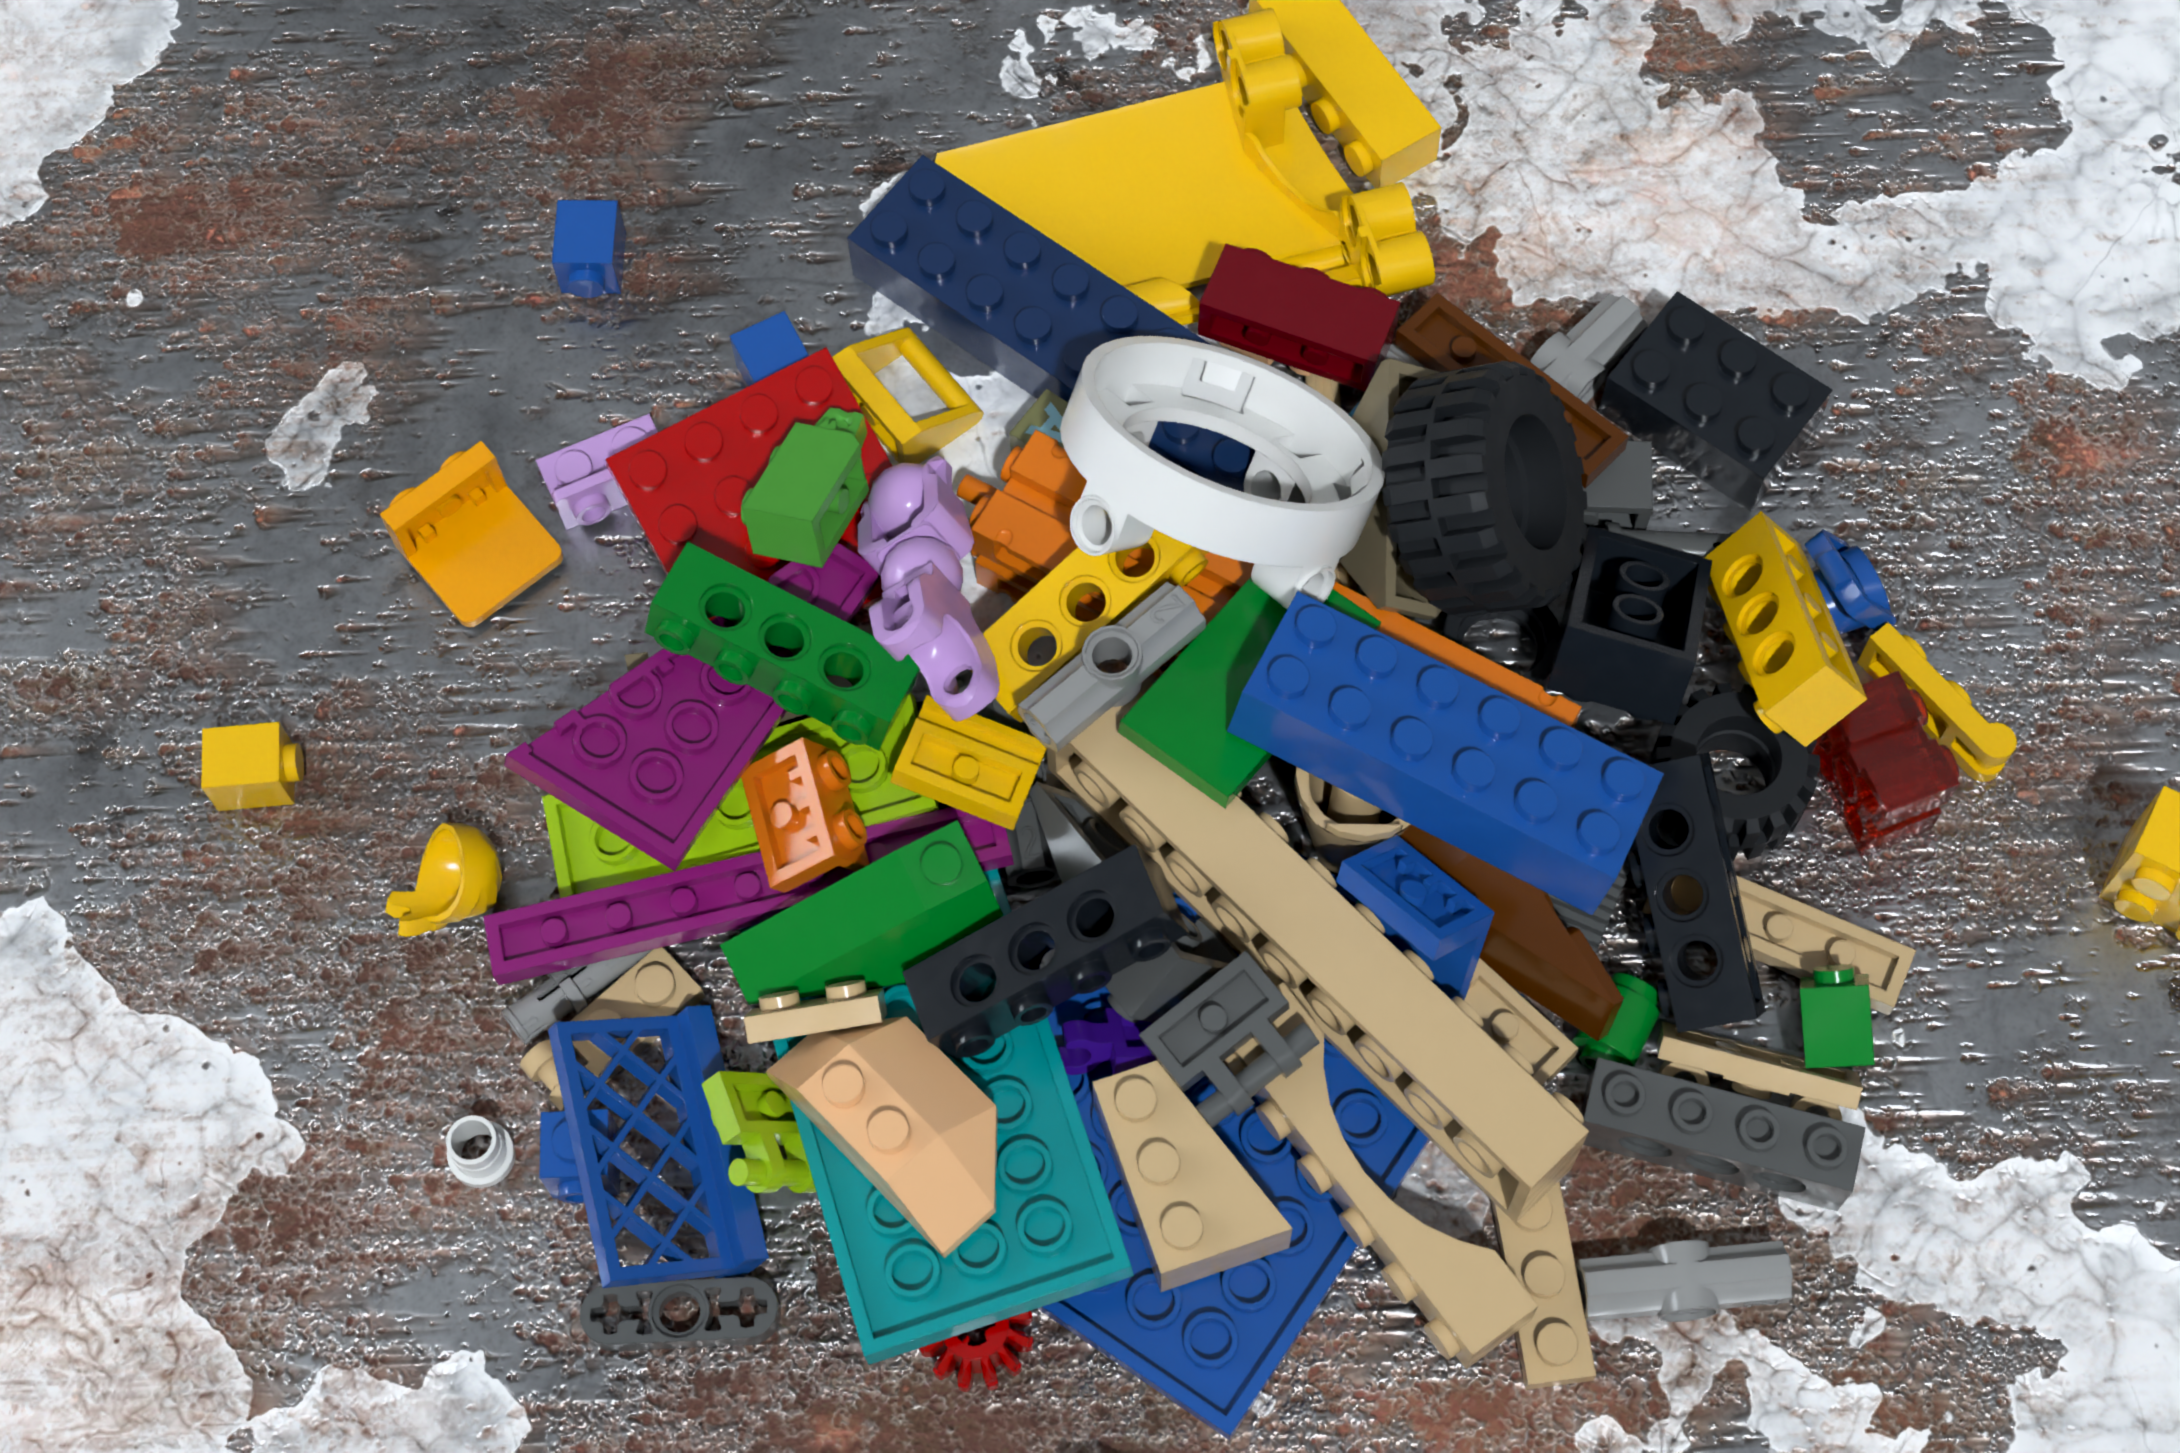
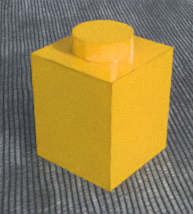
M280 722L202 729L201 788L218 811L295 804V782L302 781L304 778V758L300 744L291 741Z

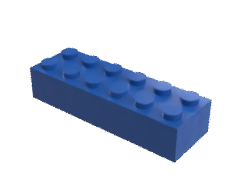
M1297 591L1242 691L1227 732L1590 915L1594 914L1617 879L1664 773Z

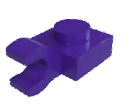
M1105 1008L1103 1023H1091L1084 1020H1073L1063 1023L1062 1033L1065 1047H1059L1058 1050L1066 1074H1084L1092 1071L1099 1064L1110 1061L1112 1073L1115 1075L1156 1061V1058L1139 1037V1034L1153 1023L1141 1020L1138 1023H1132L1119 1015L1113 1008Z

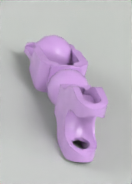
M937 455L929 459L924 465L900 463L889 467L873 481L868 501L863 503L860 512L862 519L858 523V553L881 576L883 599L869 608V616L875 639L897 662L902 661L909 654L926 679L934 701L954 721L958 722L973 716L997 697L1000 683L997 664L992 650L972 616L969 601L960 593L963 583V567L960 564V560L971 551L974 537L963 502L955 495L952 489V467L944 458ZM967 669L973 670L969 686L962 693H959L955 676Z

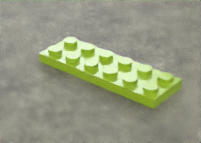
M912 692L908 696L879 751L866 744L855 745L840 738L832 730V727L810 717L776 727L751 762L752 764L804 737L837 751L843 757L851 774V783L848 787L854 809L865 827L941 809L938 801L890 783L894 767L913 724L919 715ZM741 778L675 871L760 852ZM550 794L542 796L560 898L674 872Z

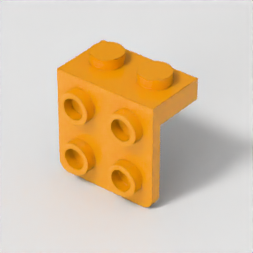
M479 441L467 451H459L445 460L437 473L419 486L410 487L400 492L391 501L389 507L380 513L395 547L465 627L479 625L556 568L563 560L560 545L507 486L496 457L482 441Z

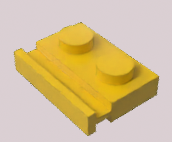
M926 695L920 713L913 724L894 767L890 783L1013 831L1047 748L1036 737L978 714L956 722L934 701L932 696Z

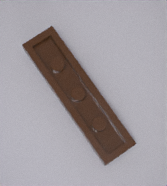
M1438 292L1397 329L1395 344L1427 369L1438 371L1439 373L1501 361H1515L1535 370L1536 374L1544 377L1551 385L1550 393L1559 396L1565 407L1564 417L1567 423L1573 426L1577 438L1574 442L1577 456L1582 458L1584 474H1581L1582 486L1585 489L1626 449L1629 437L1627 434Z

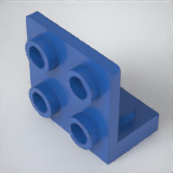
M1398 835L1343 860L1336 882L1377 916L1385 929L1383 935L1399 951L1411 950L1428 965L1434 975L1432 982L1450 999L1458 996L1465 1000L1495 912Z

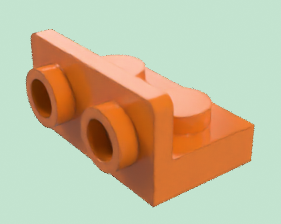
M801 737L748 766L741 779L770 888L786 893L837 866L856 872L870 864L864 845L867 842L866 828L861 818L855 812L848 787L851 783L850 770L843 757L837 751Z

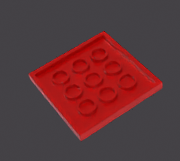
M827 347L605 459L608 470L666 575L670 572L687 541L767 582L771 575L791 562L753 554L747 527L741 520V505L746 492L756 486L768 467L775 447L782 445L796 422L814 426L829 408H838L849 413L858 412L863 414ZM865 415L867 435L861 448V458L869 492L838 541L839 544L860 557L862 556L858 553V523L862 519L860 512L863 503L868 501L873 481L885 469L892 467ZM881 576L879 582L858 611L883 599ZM716 616L710 617L708 619L712 621L716 618Z

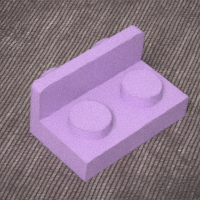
M650 414L536 460L566 530L578 525L598 523L605 519L610 512L628 505L608 470L605 459L658 433Z

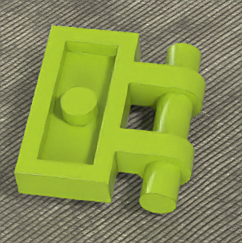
M718 1071L701 1084L711 1110L713 1124L718 1130L722 1144L742 1145L746 1159L737 1158L731 1162L728 1175L732 1184L735 1186H746L747 1189L754 1193H774L782 1186H788L795 1193L816 1192L790 1099L768 1077L767 1073ZM779 1146L784 1147L788 1159H783Z

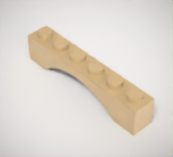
M1282 982L1276 987L1289 1002L1290 1009L1271 1024L1284 1037L1304 1022L1320 1043L1300 1058L1302 1066L1289 1077L1285 1078L1280 1074L1254 1095L1260 1102V1105L1256 1107L1257 1115L1276 1140L1280 1141L1287 1137L1302 1158L1297 1161V1165L1310 1186L1320 1195L1328 1190L1344 1212L1338 1217L1350 1238L1361 1249L1370 1245L1386 1265L1381 1270V1274L1395 1296L1404 1304L1413 1300L1429 1322L1424 1325V1330L1435 1348L1447 1360L1456 1356L1465 1369H1468L1529 1323L1538 1308V1304L1495 1250L1457 1240L1423 1224L1394 1203L1364 1172L1345 1142L1330 1105L1324 1071V1033L1285 983ZM1252 1038L1225 1059L1223 1063L1235 1076L1262 1055L1264 1051Z

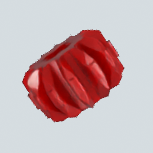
M1028 1311L991 1324L992 1327L985 1330L986 1342L981 1345L972 1346L969 1336H966L961 1341L959 1338L967 1335L966 1332L921 1347V1355L931 1358L940 1356L933 1368L934 1375L939 1380L949 1377L957 1368H960L958 1372V1388L960 1391H970L973 1386L975 1373H983L987 1389L989 1391L995 1390L999 1386L995 1371L996 1367L1000 1365L1008 1374L1017 1376L1022 1371L1021 1363L1011 1351L1028 1352L1033 1350V1337L1019 1331L1032 1323V1313Z

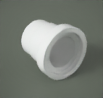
M471 1115L457 1120L447 1133L448 1165L456 1178L465 1185L474 1188L490 1187L501 1182L510 1173L515 1162L516 1150L511 1136L501 1125L481 1116ZM477 1135L491 1136V1145L484 1155L472 1160L461 1157L462 1149L469 1139Z

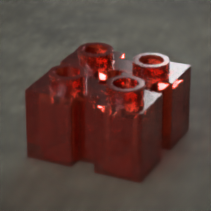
M1899 671L1862 684L1867 700L1816 739L1817 744L1812 754L1820 755V770L1817 775L1825 790L1833 791L1841 807L1838 814L1861 858L1931 831L1942 813L1939 806L1949 802L1960 784L1958 781L1959 769L1952 752L1946 745H1939L1935 738L1928 739L1922 726L1928 723L1926 705L1915 689H1908Z

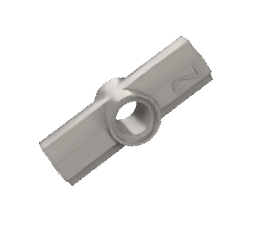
M1609 293L1566 335L1562 332H1557L1546 340L1530 362L1587 404L1606 380L1608 371L1631 349L1648 328V324L1641 316L1639 308L1624 295L1618 297Z
M1167 581L1115 625L1103 626L1093 631L1084 641L1082 652L1018 704L1019 715L1025 721L1030 732L1045 748L1048 747L1056 753L1059 752L1111 707L1124 706L1133 701L1140 692L1142 682L1206 628L1205 617L1199 611L1195 601L1179 585L1174 586ZM1112 659L1122 661L1128 665L1122 672L1114 674L1102 672L1097 668L1100 663Z
M1682 1240L1657 1245L1649 1249L1648 1253L1612 1255L1599 1258L1590 1257L1588 1259H1579L1576 1264L1586 1322L1658 1315L1659 1320L1664 1322H1685L1714 1316L1720 1312V1309L1778 1305L1788 1303L1792 1299V1268L1789 1253L1786 1252L1783 1241L1709 1247L1708 1242L1703 1240Z

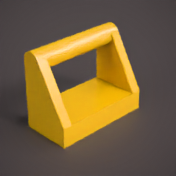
M910 327L849 345L832 357L877 439L899 464L922 463L975 426L984 415L980 407ZM903 355L950 411L914 422L874 374Z

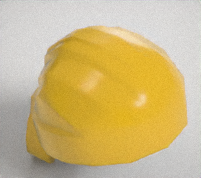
M442 823L434 830L421 859L415 891H392L387 899L385 913L393 918L400 919L399 936H418L430 930L434 932L444 929L448 923L460 922L464 918L483 914L488 909L493 908L501 886L502 867L492 841L480 829L464 823Z

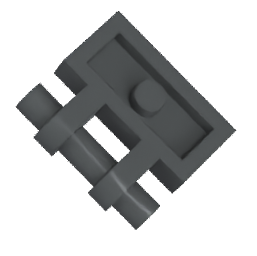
M1247 951L1240 954L1139 1034L1143 1044L1183 1093L1204 1076L1212 1084L1216 1091L1196 1106L1198 1112L1211 1128L1215 1127L1232 1112L1237 1117L1254 1104L1251 1097L1280 1074L1285 1078L1289 1077L1302 1066L1300 1058L1320 1043L1304 1022L1284 1037L1273 1027L1271 1023L1290 1009L1289 1002ZM1253 1038L1264 1053L1234 1076L1223 1061Z

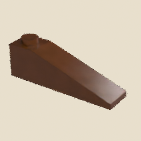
M1410 825L1399 837L1495 912L1479 958L1509 985L1596 1041L1608 1035L1624 998L1581 930L1574 926L1564 927L1554 911L1548 893Z

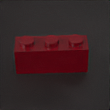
M1226 243L1199 303L1198 335L1366 391L1381 361L1385 360L1396 334L1401 302L1388 298L1386 294L1375 288H1358L1331 279L1327 274L1318 269L1310 267L1298 268L1272 259L1271 256L1259 249H1242Z

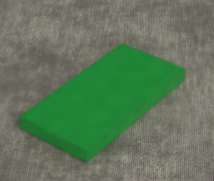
M1250 577L1207 624L1206 628L1197 635L1120 720L1118 733L1226 809L1272 756L1271 753L1227 732L1242 691L1287 609L1255 585ZM1332 589L1323 604L1377 631L1379 630L1381 621Z

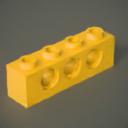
M1760 511L1704 557L1705 559L1712 560L1710 577L1713 583L1708 587V591L1713 600L1724 611L1727 621L1723 624V629L1730 641L1740 651L1743 660L1738 663V668L1745 680L1756 692L1758 700L1753 703L1757 715L1774 733L1779 734L1784 730L1804 747H1807L1865 702L1867 697L1801 544Z
M1155 529L1148 542L1136 548L1100 556H1091L1077 547L983 633L997 664L1000 683L999 692L995 698L997 702L1020 723L1024 721L1018 713V704L1082 652L1084 641L1093 631L1103 626L1115 625L1167 581L1172 585L1176 583L1180 587L1187 585L1206 567L1208 560L1205 555L1209 552L1178 541ZM1141 548L1154 551V564L1146 574L1140 577H1129L1124 574V562L1131 552ZM1091 592L1104 594L1106 604L1104 611L1098 618L1088 622L1077 620L1075 614L1076 605L1084 595ZM1042 636L1055 637L1057 649L1051 661L1042 666L1030 665L1027 653L1031 643Z

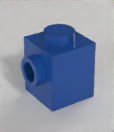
M609 1109L587 1110L590 1125L611 1141L619 1127ZM565 1111L541 1112L539 1178L553 1199L558 1198L562 1202L581 1204L584 1203ZM596 1151L597 1159H599L601 1155ZM608 1162L601 1172L603 1187L612 1196L620 1195V1169L611 1162Z

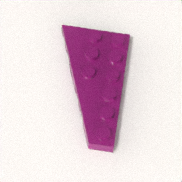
M837 543L823 568L790 562L771 575L768 582L850 623L879 582L880 575L864 558ZM716 616L711 621L720 627L728 628L735 626L729 619ZM768 647L769 651L776 656L783 658L794 656L784 647ZM663 648L611 683L608 691L580 710L576 711L573 709L556 720L553 728L530 744L524 742L507 753L504 766L675 871L787 711L778 706L771 696L747 684L737 685L728 682L719 676L712 666L688 654L677 655Z

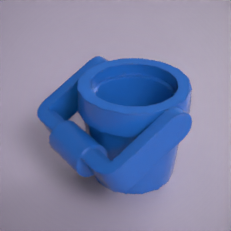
M1824 529L1805 543L1807 551L1818 569L1813 571V574L1839 634L1864 626L1878 631L1888 622L1892 626L1895 625L1897 619L1891 612L1881 580L1870 560L1858 546L1850 547L1846 541Z

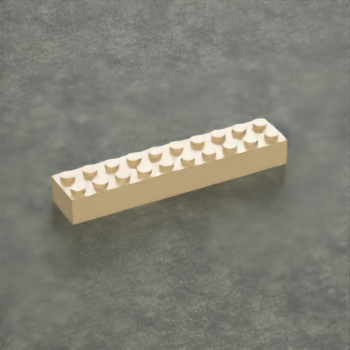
M1103 668L1101 669L1102 672L1108 673ZM1141 692L1138 693L1133 701L1124 706L1111 707L1059 752L1056 753L1047 747L1048 769L1072 793L1076 794L1124 842L1129 846L1136 844L1161 866L1168 884L1175 890V893L1201 918H1204L1239 955L1247 951L1275 986L1284 982L1322 1030L1324 1038L1515 1223L1572 1169L1589 1133L1582 1125L1584 1117L1575 1104L1559 1092H1554L1551 1095L1532 1077L1534 1073L1532 1066L1517 1049L1509 1044H1503L1500 1047L1481 1029L1483 1021L1470 1004L1458 996L1450 999L1432 982L1434 980L1432 971L1417 954L1408 949L1403 952L1399 951L1383 935L1385 933L1384 926L1370 909L1360 903L1352 906L1335 890L1337 887L1335 879L1319 861L1312 857L1305 861L1287 844L1289 842L1288 835L1272 816L1265 812L1257 815L1240 799L1242 797L1241 791L1226 809L1119 734L1120 720L1143 696Z

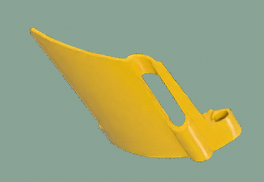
M1272 8L1213 22V39L1223 82L940 152L935 157L934 162L1181 325L1198 322L1200 301L1187 288L1209 282L1226 243L1242 249H1259L1271 256L1272 259L1298 268H1315L1327 274L1331 279L1355 287L1375 288L1387 296L1430 286L1435 282V268L1430 246L1424 233L1416 230L1414 209L1405 184L1399 182L1354 194L1313 135L1298 108L1302 106V90L1298 71L1291 55H1285L1281 27L1277 15Z

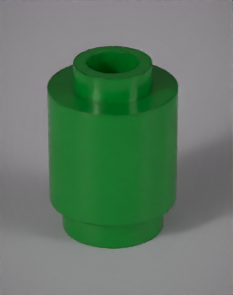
M1613 973L1611 975L1612 981L1624 1000L1608 1035L1596 1041L1578 1029L1572 1040V1043L1579 1048L1578 1051L1581 1053L1579 1056L1580 1062L1587 1068L1592 1070L1597 1058L1635 1067L1659 1017V1010L1656 1007L1659 1001L1658 992L1645 981L1624 973Z

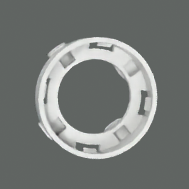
M1134 336L1115 339L1101 344L1086 357L1061 421L1060 432L1064 449L1073 465L1087 480L1081 498L1073 506L1070 515L1072 537L1076 545L1084 553L1091 556H1100L1140 547L1148 542L1155 529L1178 541L1207 552L1254 563L1251 573L1253 583L1286 609L1290 606L1297 591L1321 603L1325 602L1335 584L1336 575L1334 571L1339 559L1351 551L1359 540L1385 478V472L1382 471V457L1376 445L1362 427L1334 402L1298 379L1263 362L1224 348L1192 340L1161 336ZM1158 421L1184 423L1205 428L1233 438L1256 450L1244 479V492L1220 485L1194 474L1150 449L1148 446Z

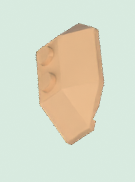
M907 1016L884 1019L882 1023L808 1034L766 1071L768 1077L944 1259L996 1213L997 1106L938 1047L928 1042L926 1035Z

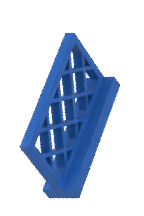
M711 1005L687 1006L678 1015L555 1022L548 1029L602 1288L713 1276L715 1279L745 1277L766 1261L769 1255L754 1192H751L746 1186H735L731 1183L728 1175L729 1166L733 1160L737 1158L746 1159L742 1145L722 1144L718 1130L713 1124L711 1110L701 1085L718 1071H726ZM660 1036L665 1064L659 1072H656L629 1050L637 1037ZM618 1038H625L622 1043L616 1040ZM589 1040L611 1057L598 1077L576 1061L572 1041ZM618 1064L648 1086L636 1106H633L605 1084ZM582 1087L587 1091L585 1095L583 1094ZM656 1093L677 1110L680 1125L673 1135H670L642 1113ZM594 1098H597L625 1120L611 1141L590 1125L587 1108ZM632 1127L662 1149L649 1170L619 1148ZM596 1151L601 1155L599 1159H597ZM670 1156L691 1173L694 1188L687 1199L683 1198L657 1177ZM608 1162H611L639 1184L625 1205L604 1190L601 1172ZM646 1191L676 1213V1216L663 1235L633 1212ZM610 1216H611L613 1219H615L612 1224H611ZM684 1221L705 1236L710 1258L693 1259L671 1242ZM623 1226L653 1249L643 1265L620 1266L615 1237ZM661 1256L669 1261L657 1263Z

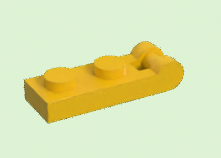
M1889 622L1871 635L1857 663L1968 776L1980 782H1989L1995 779L2004 768L2005 762L2008 761L2016 749L2017 739L2012 729L1998 722L1988 723L1972 707V701L1966 691L1956 682L1945 680L1927 661L1922 647L1908 635H1901Z

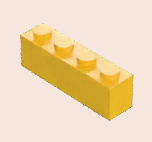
M1249 0L1248 13L1267 8L1274 9L1282 31L1285 55H1291L1298 71L1302 96L1309 103L1312 116L1321 131L1327 135L1332 133L1344 148L1347 163L1357 176H1366L1374 188L1395 184L1437 160L1442 127L1340 0Z

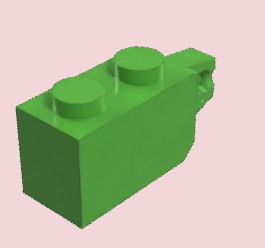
M829 408L814 426L796 422L782 445L775 447L770 456L768 467L756 486L746 492L741 505V520L747 527L753 554L823 568L869 492L861 458V448L867 435L864 414L858 412L849 413L842 409Z

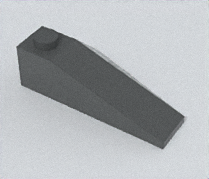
M1036 782L1030 789L1029 794L1062 883L1129 847L1076 794ZM1170 886V889L1173 894L1175 890ZM1181 913L1189 934L1172 942L1169 950L1160 957L1146 962H1136L1112 975V979L1105 986L1110 992L1107 999L1119 1015L1132 1023H1138L1140 1020L1154 1023L1238 957L1223 937L1204 918L1198 919L1194 924ZM1114 916L1108 918L1101 925L1098 937L1109 930Z

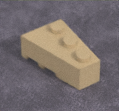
M1157 1060L1092 1082L1093 1104L1160 1292L1290 1247L1293 1228Z

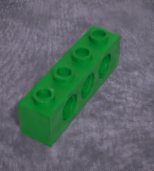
M688 541L651 602L644 631L654 637L656 642L667 651L677 655L688 654L712 666L716 673L728 682L737 685L747 684L771 696L782 709L796 715L806 714L832 727V730L843 740L855 745L866 744L878 751L910 695L920 671L909 654L902 661L897 662L877 642L873 635ZM714 616L724 617L733 622L735 626L728 628L720 627L712 623L708 618ZM768 647H784L794 656L789 658L776 656L769 651ZM827 676H841L847 679L853 687L842 688L835 686L827 679Z

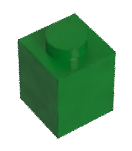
M1844 964L1824 965L1813 968V977H1801L1800 979L1806 1068L1875 1065L1869 974H1854V966Z

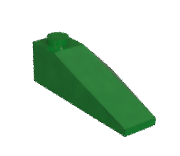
M958 820L893 851L720 944V947L748 1005L759 1004V997L784 991L798 990L800 999L826 995L825 986L851 980H865L866 989L906 983L903 971L1004 915Z

